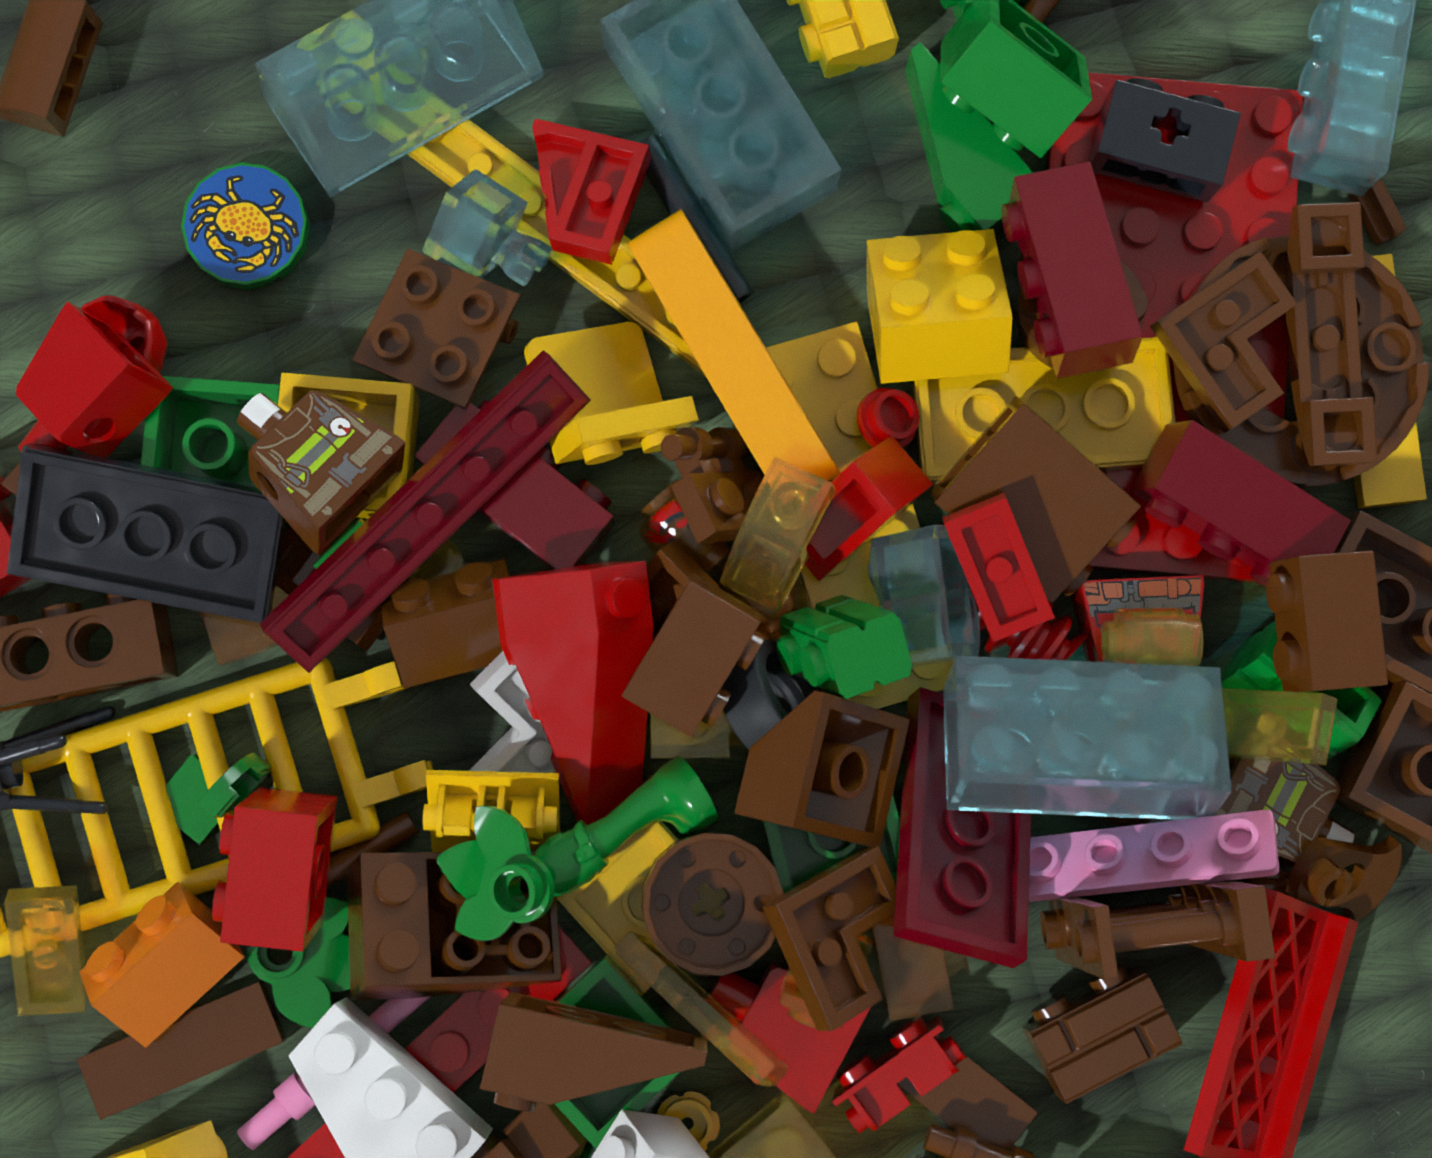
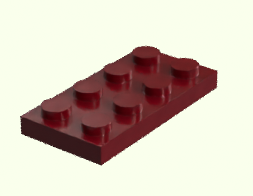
M919 687L908 697L907 719H910L905 741L893 936L1015 968L1027 960L1034 721Z

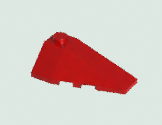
M646 561L599 562L492 579L501 648L508 664L516 665L529 695V698L525 699V703L532 719L540 720L553 750L550 760L555 772L559 773V781L577 822L582 820L587 825L607 816L640 787L643 781L647 711L623 698L622 694L653 640V617Z

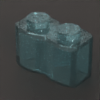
M931 525L873 538L868 564L869 579L879 599V607L894 612L901 619L912 666L917 667L977 657L980 648L978 612L970 592L971 588L945 525Z

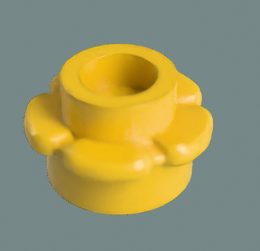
M687 1091L684 1093V1096L680 1097L678 1095H671L662 1102L658 1109L657 1115L677 1117L681 1121L686 1117L691 1118L694 1125L689 1129V1132L704 1151H706L709 1141L715 1140L719 1133V1116L717 1112L711 1110L710 1100L699 1092Z

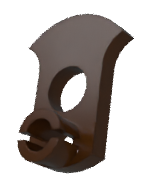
M1391 835L1375 845H1362L1316 837L1295 862L1289 875L1286 891L1293 898L1303 902L1316 903L1322 906L1326 905L1327 907H1342L1347 918L1358 922L1379 905L1393 886L1401 866V843ZM1355 863L1354 869L1351 874L1344 869L1345 867Z

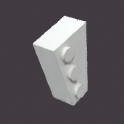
M347 997L335 1003L289 1054L292 1064L345 1158H471L486 1141L493 1129Z

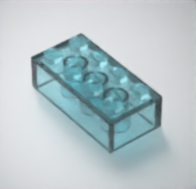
M633 0L600 19L604 48L730 253L837 191L842 171L841 167L737 0Z
M955 656L943 688L947 810L1182 820L1214 816L1231 793L1220 667Z

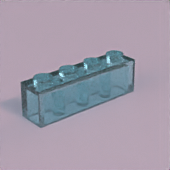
M1322 0L1318 4L1308 28V39L1315 41L1312 58L1306 62L1298 84V94L1305 96L1302 114L1296 118L1288 139V151L1295 153L1290 177L1362 196L1388 172L1416 0Z

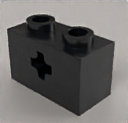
M1131 78L1126 82L1116 80L1104 101L1089 161L1094 173L1208 203L1223 185L1241 112L1224 108L1225 105L1222 101L1211 96L1191 95L1185 98L1163 92L1162 86L1151 80ZM1157 128L1168 130L1167 140L1171 144L1161 142L1162 133Z

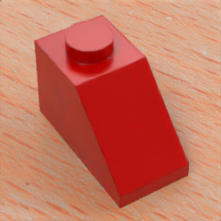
M891 435L854 460L788 522L778 534L815 578L821 581L896 519L926 492L933 483Z

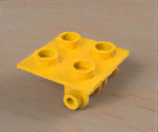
M426 770L428 804H424L423 830H430L432 852H444L459 843L475 840L474 814L476 808L482 805L498 807L515 817L527 832L531 851H536L547 838L560 832L559 773Z

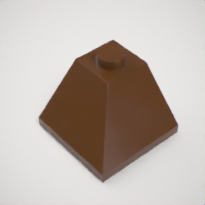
M814 691L750 747L734 814L869 847L879 846L880 848L910 719L828 693Z

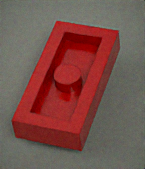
M1005 493L942 517L993 642L1055 618Z

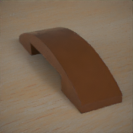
M1360 202L1296 205L1292 208L1287 250L1286 288L1297 302V305L1286 312L1287 347L1295 412L1309 467L1377 462L1373 397L1363 398L1355 286V271L1365 267Z

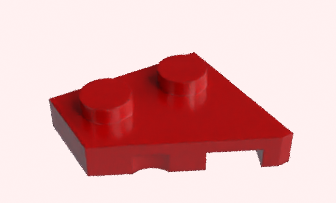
M535 118L532 128L537 147L540 183L545 201V217L552 250L612 265L652 159L649 145Z

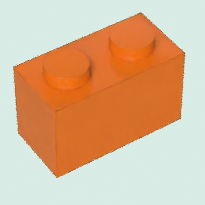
M176 882L162 896L154 897L148 901L138 913L136 920L118 937L99 946L79 973L91 1006L147 1048L244 958V955L239 945L220 943L222 922L213 921L212 910L183 885Z

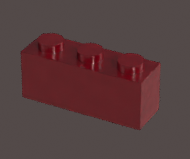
M1088 161L1015 176L1009 203L1002 204L1001 207L1002 223L1007 240L1009 242L1018 241L1023 261L1018 262V279L1025 300L1034 298L1040 319L1034 321V333L1040 356L1042 358L1051 357L1057 379L1133 363L1143 334L1091 162Z
M484 400L478 408L471 402L467 409L456 405L414 455L422 466L426 464L489 402ZM543 446L478 511L552 570L580 566L584 564L615 525L613 515L607 511L612 501L584 478L577 486L571 483L557 471L563 463L556 464L553 453Z
M1193 420L1165 425L1130 489V492L1148 502L1145 511L1149 515L1173 527H1180L1181 524L1201 535L1198 544L1208 552L1226 560H1233L1236 557L1252 567L1253 570L1250 576L1265 587L1271 575L1270 562L1296 556L1332 554L1351 522L1348 518Z

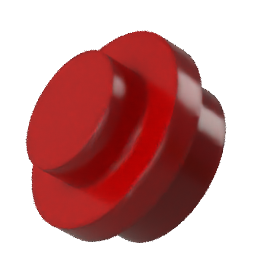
M879 388L870 392L861 400L857 409V425L863 438L872 447H875L892 435L903 448L912 441L916 434L920 420L919 410L915 401L907 393L897 389Z

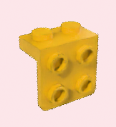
M624 322L536 337L525 346L524 355L527 365L544 350L591 399L549 441L556 464L584 459L586 465H594L613 460L621 456L625 450L641 447L643 453L661 451V442L665 436L675 434L679 429L689 428L699 421L692 396L663 401L643 331L634 322Z

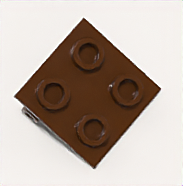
M407 248L352 361L402 383L412 384L414 388L467 409L497 345L500 342L510 344L516 336L518 321L512 319L511 316L521 295Z

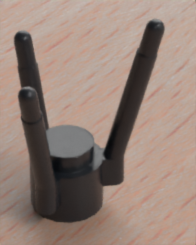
M105 706L17 737L0 741V811L19 809L76 814L107 813L108 805L101 801L14 795L11 793V790L23 784L22 759L64 747L67 744V739L64 735L112 718L116 714L115 708L113 706Z

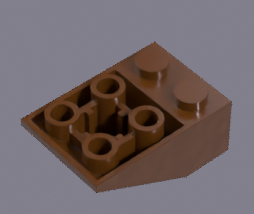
M531 851V855L533 856L536 851ZM442 852L360 853L347 870L351 1000L422 998L554 983L562 980L556 896H554L552 905L547 913L541 918L528 923L514 922L501 937L489 941H479L464 936L455 930L458 913L466 899L454 888L439 867L437 857ZM522 877L520 880V890L529 899V888L527 882Z

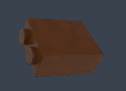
M1018 396L1011 400L942 480L930 491L934 502L948 515L1005 493L1046 597L1051 604L1061 593L1069 596L1083 585L1093 569L1089 565L1091 560L1105 545L1114 548L1128 536L1137 522L1133 515L1141 507L1130 494Z

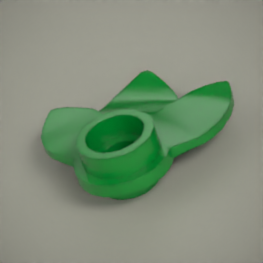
M482 805L476 808L474 814L476 839L459 843L442 852L437 857V863L449 882L466 899L458 913L455 930L471 939L489 941L501 937L514 922L528 923L544 916L554 899V881L546 865L531 855L528 835L521 823L503 809ZM522 877L527 882L529 888V899L520 890V880Z
M326 897L323 925L303 952L293 951L291 959L285 964H278L273 961L270 955V948L247 947L249 966L259 979L272 984L273 997L277 1009L285 1017L301 1026L313 1028L332 1007L331 992H342L350 989L349 936L342 934L348 925V903L345 901Z

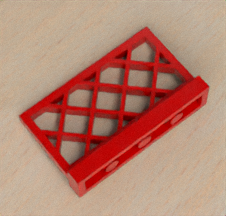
M1265 888L1275 958L1248 962L1238 959L1183 1150L1205 1158L1293 1157L1359 922L1329 913L1278 891Z

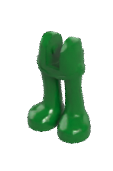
M677 756L660 767L652 777L631 793L607 816L589 825L579 820L574 825V828L547 838L533 856L541 860L549 869L554 881V896H561L590 882L609 864L608 857L633 835L660 821H666L673 824L680 833L692 836L709 830L712 825L719 822V817L708 792L697 774L682 757Z

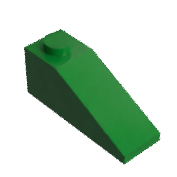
M919 42L910 50L905 74L936 199L942 206L939 209V214L952 232L993 229L995 233L1003 227L1001 207L1002 204L1009 203L1014 177L1033 172L1018 154L996 135L992 124L983 114L976 109L972 113H966L945 96L942 90L944 85L940 82V64L925 46Z

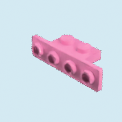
M1257 810L1031 837L1029 902L1274 876L1279 872V860L1273 813L1270 810Z

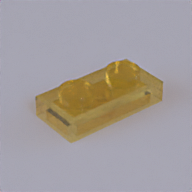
M77 885L8 889L4 904L18 1016L86 1012L89 998L79 973L85 967Z

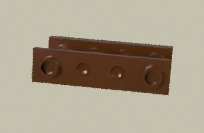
M1220 881L1174 886L1175 894L1168 895L1167 902L1109 909V906L1077 897L1048 900L1049 910L1040 912L1041 933L1046 950L1055 949L1057 960L1104 980L1118 978L1115 953L1187 944L1246 962L1275 958L1265 886Z

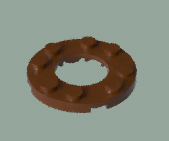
M1289 236L1270 239L1265 237L1237 249L1202 278L1188 300L1259 251L1262 252L1286 286ZM1364 251L1365 267L1355 271L1362 393L1363 398L1373 397L1377 448L1376 463L1309 467L1298 422L1287 421L1264 408L1233 429L1223 433L1173 361L1178 394L1189 420L1197 422L1299 488H1317L1333 485L1366 472L1385 460L1407 437L1419 416L1426 396L1429 380V362L1424 363L1423 348L1418 327L1423 324L1411 297L1390 270Z

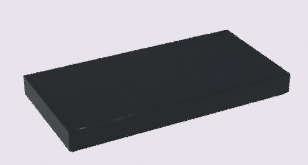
M29 443L22 447L7 574L261 623L272 612L286 520L257 487Z

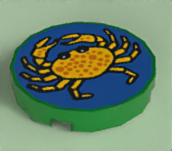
M241 162L217 168L197 183L185 202L181 229L186 250L206 275L227 287L251 290L264 287L265 283L272 282L278 277L281 279L294 270L307 249L310 223L302 198L286 177L267 166Z

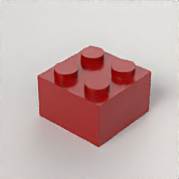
M260 787L235 806L234 814H225L221 827L219 849L220 854L229 855L227 881H218L212 906L213 921L222 922L220 943L303 952L324 923L337 796Z

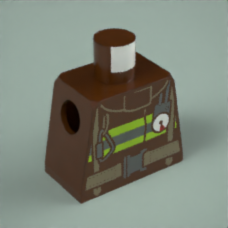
M320 391L308 392L288 412L283 410L264 393H259L244 406L237 418V424L258 440L248 452L249 476L252 482L317 555L403 469L405 441Z
M1263 719L1237 726L1190 818L1270 810L1273 813L1276 825L1279 868L1293 867L1300 854L1316 837L1353 843L1354 831L1328 816L1340 793L1338 781Z

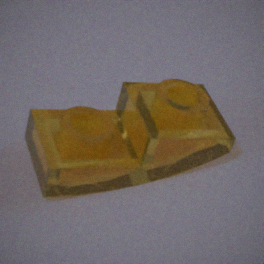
M774 457L734 541L720 579L721 585L779 612L809 557L806 547L836 492L833 483Z

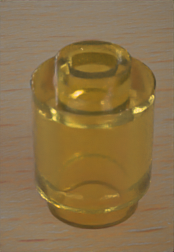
M1181 607L1117 608L1114 612L1113 621H1104L1102 626L1101 646L1103 658L1105 661L1114 662L1118 674L1182 673L1186 666H1199L1203 654V629L1198 614H1185Z

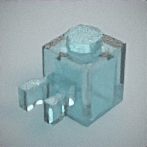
M475 169L445 193L422 252L437 261L481 279L499 264L508 277L524 287L530 281L534 270L540 272L545 268L551 255L552 247L537 238L516 231L528 202Z

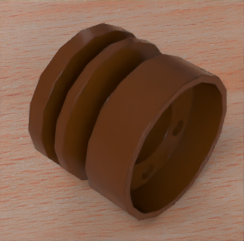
M700 832L674 841L655 858L643 882L641 910L652 942L670 962L693 974L724 976L750 967L770 949L776 936L762 906L784 893L775 867L756 846L734 835ZM705 883L714 891L723 888L727 895L720 902V908L723 913L714 919L706 911L695 914L692 905L700 899L696 889Z

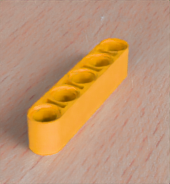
M682 209L627 242L636 261L784 506L787 507L838 476L841 472Z

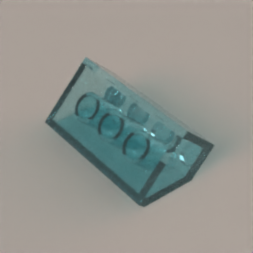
M369 0L255 63L264 100L329 197L334 196L543 77V69L513 0Z

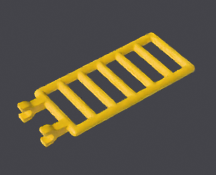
M327 657L310 673L297 662L65 735L67 744L64 747L22 759L23 784L20 787L12 788V794L36 796L30 773L66 762L76 799L105 802L91 754L127 743L166 878L130 889L108 811L105 814L82 813V821L105 898L68 909L41 811L12 809L43 917L7 929L0 906V958L136 915L148 901L154 897L162 896L176 882H179L196 896L215 890L219 880L227 881L229 855H227V859L191 869L152 734L189 723L206 785L209 789L229 769L213 715L250 703L267 763L271 766L269 770L271 771L275 789L303 792L274 695L311 684L351 816L349 820L334 824L331 852L376 837L380 830V823L374 805L427 789L426 770H434L432 761L426 762V760L366 779L345 707L408 689L404 688L396 662L386 663L338 681L336 680L332 664ZM224 817L216 818L220 832Z

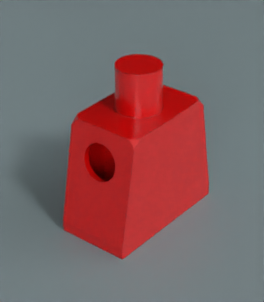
M67 301L16 386V396L38 419L18 448L22 452V447L29 443L64 450L71 446L86 454L106 458L159 405L173 387L112 325Z
M772 961L758 985L735 972L719 976L707 999L709 1004L739 1020L728 1040L729 1048L805 1110L813 1114L816 1112L871 1008L869 1007L833 1031H817L790 968Z

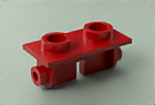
M939 1015L927 1024L921 1016L913 1019L889 1038L894 1046L891 1050L874 1062L868 1054L863 1055L836 1076L841 1085L834 1090L832 1102L837 1107L846 1099L850 1100L853 1106L846 1110L845 1114L859 1134L867 1128L875 1132L880 1126L911 1105L910 1100L898 1085L904 1078L908 1077L922 1097L950 1076L960 1071L957 1064L963 1061L966 1055L952 1036L943 1042L939 1040L937 1034L943 1031V1020Z

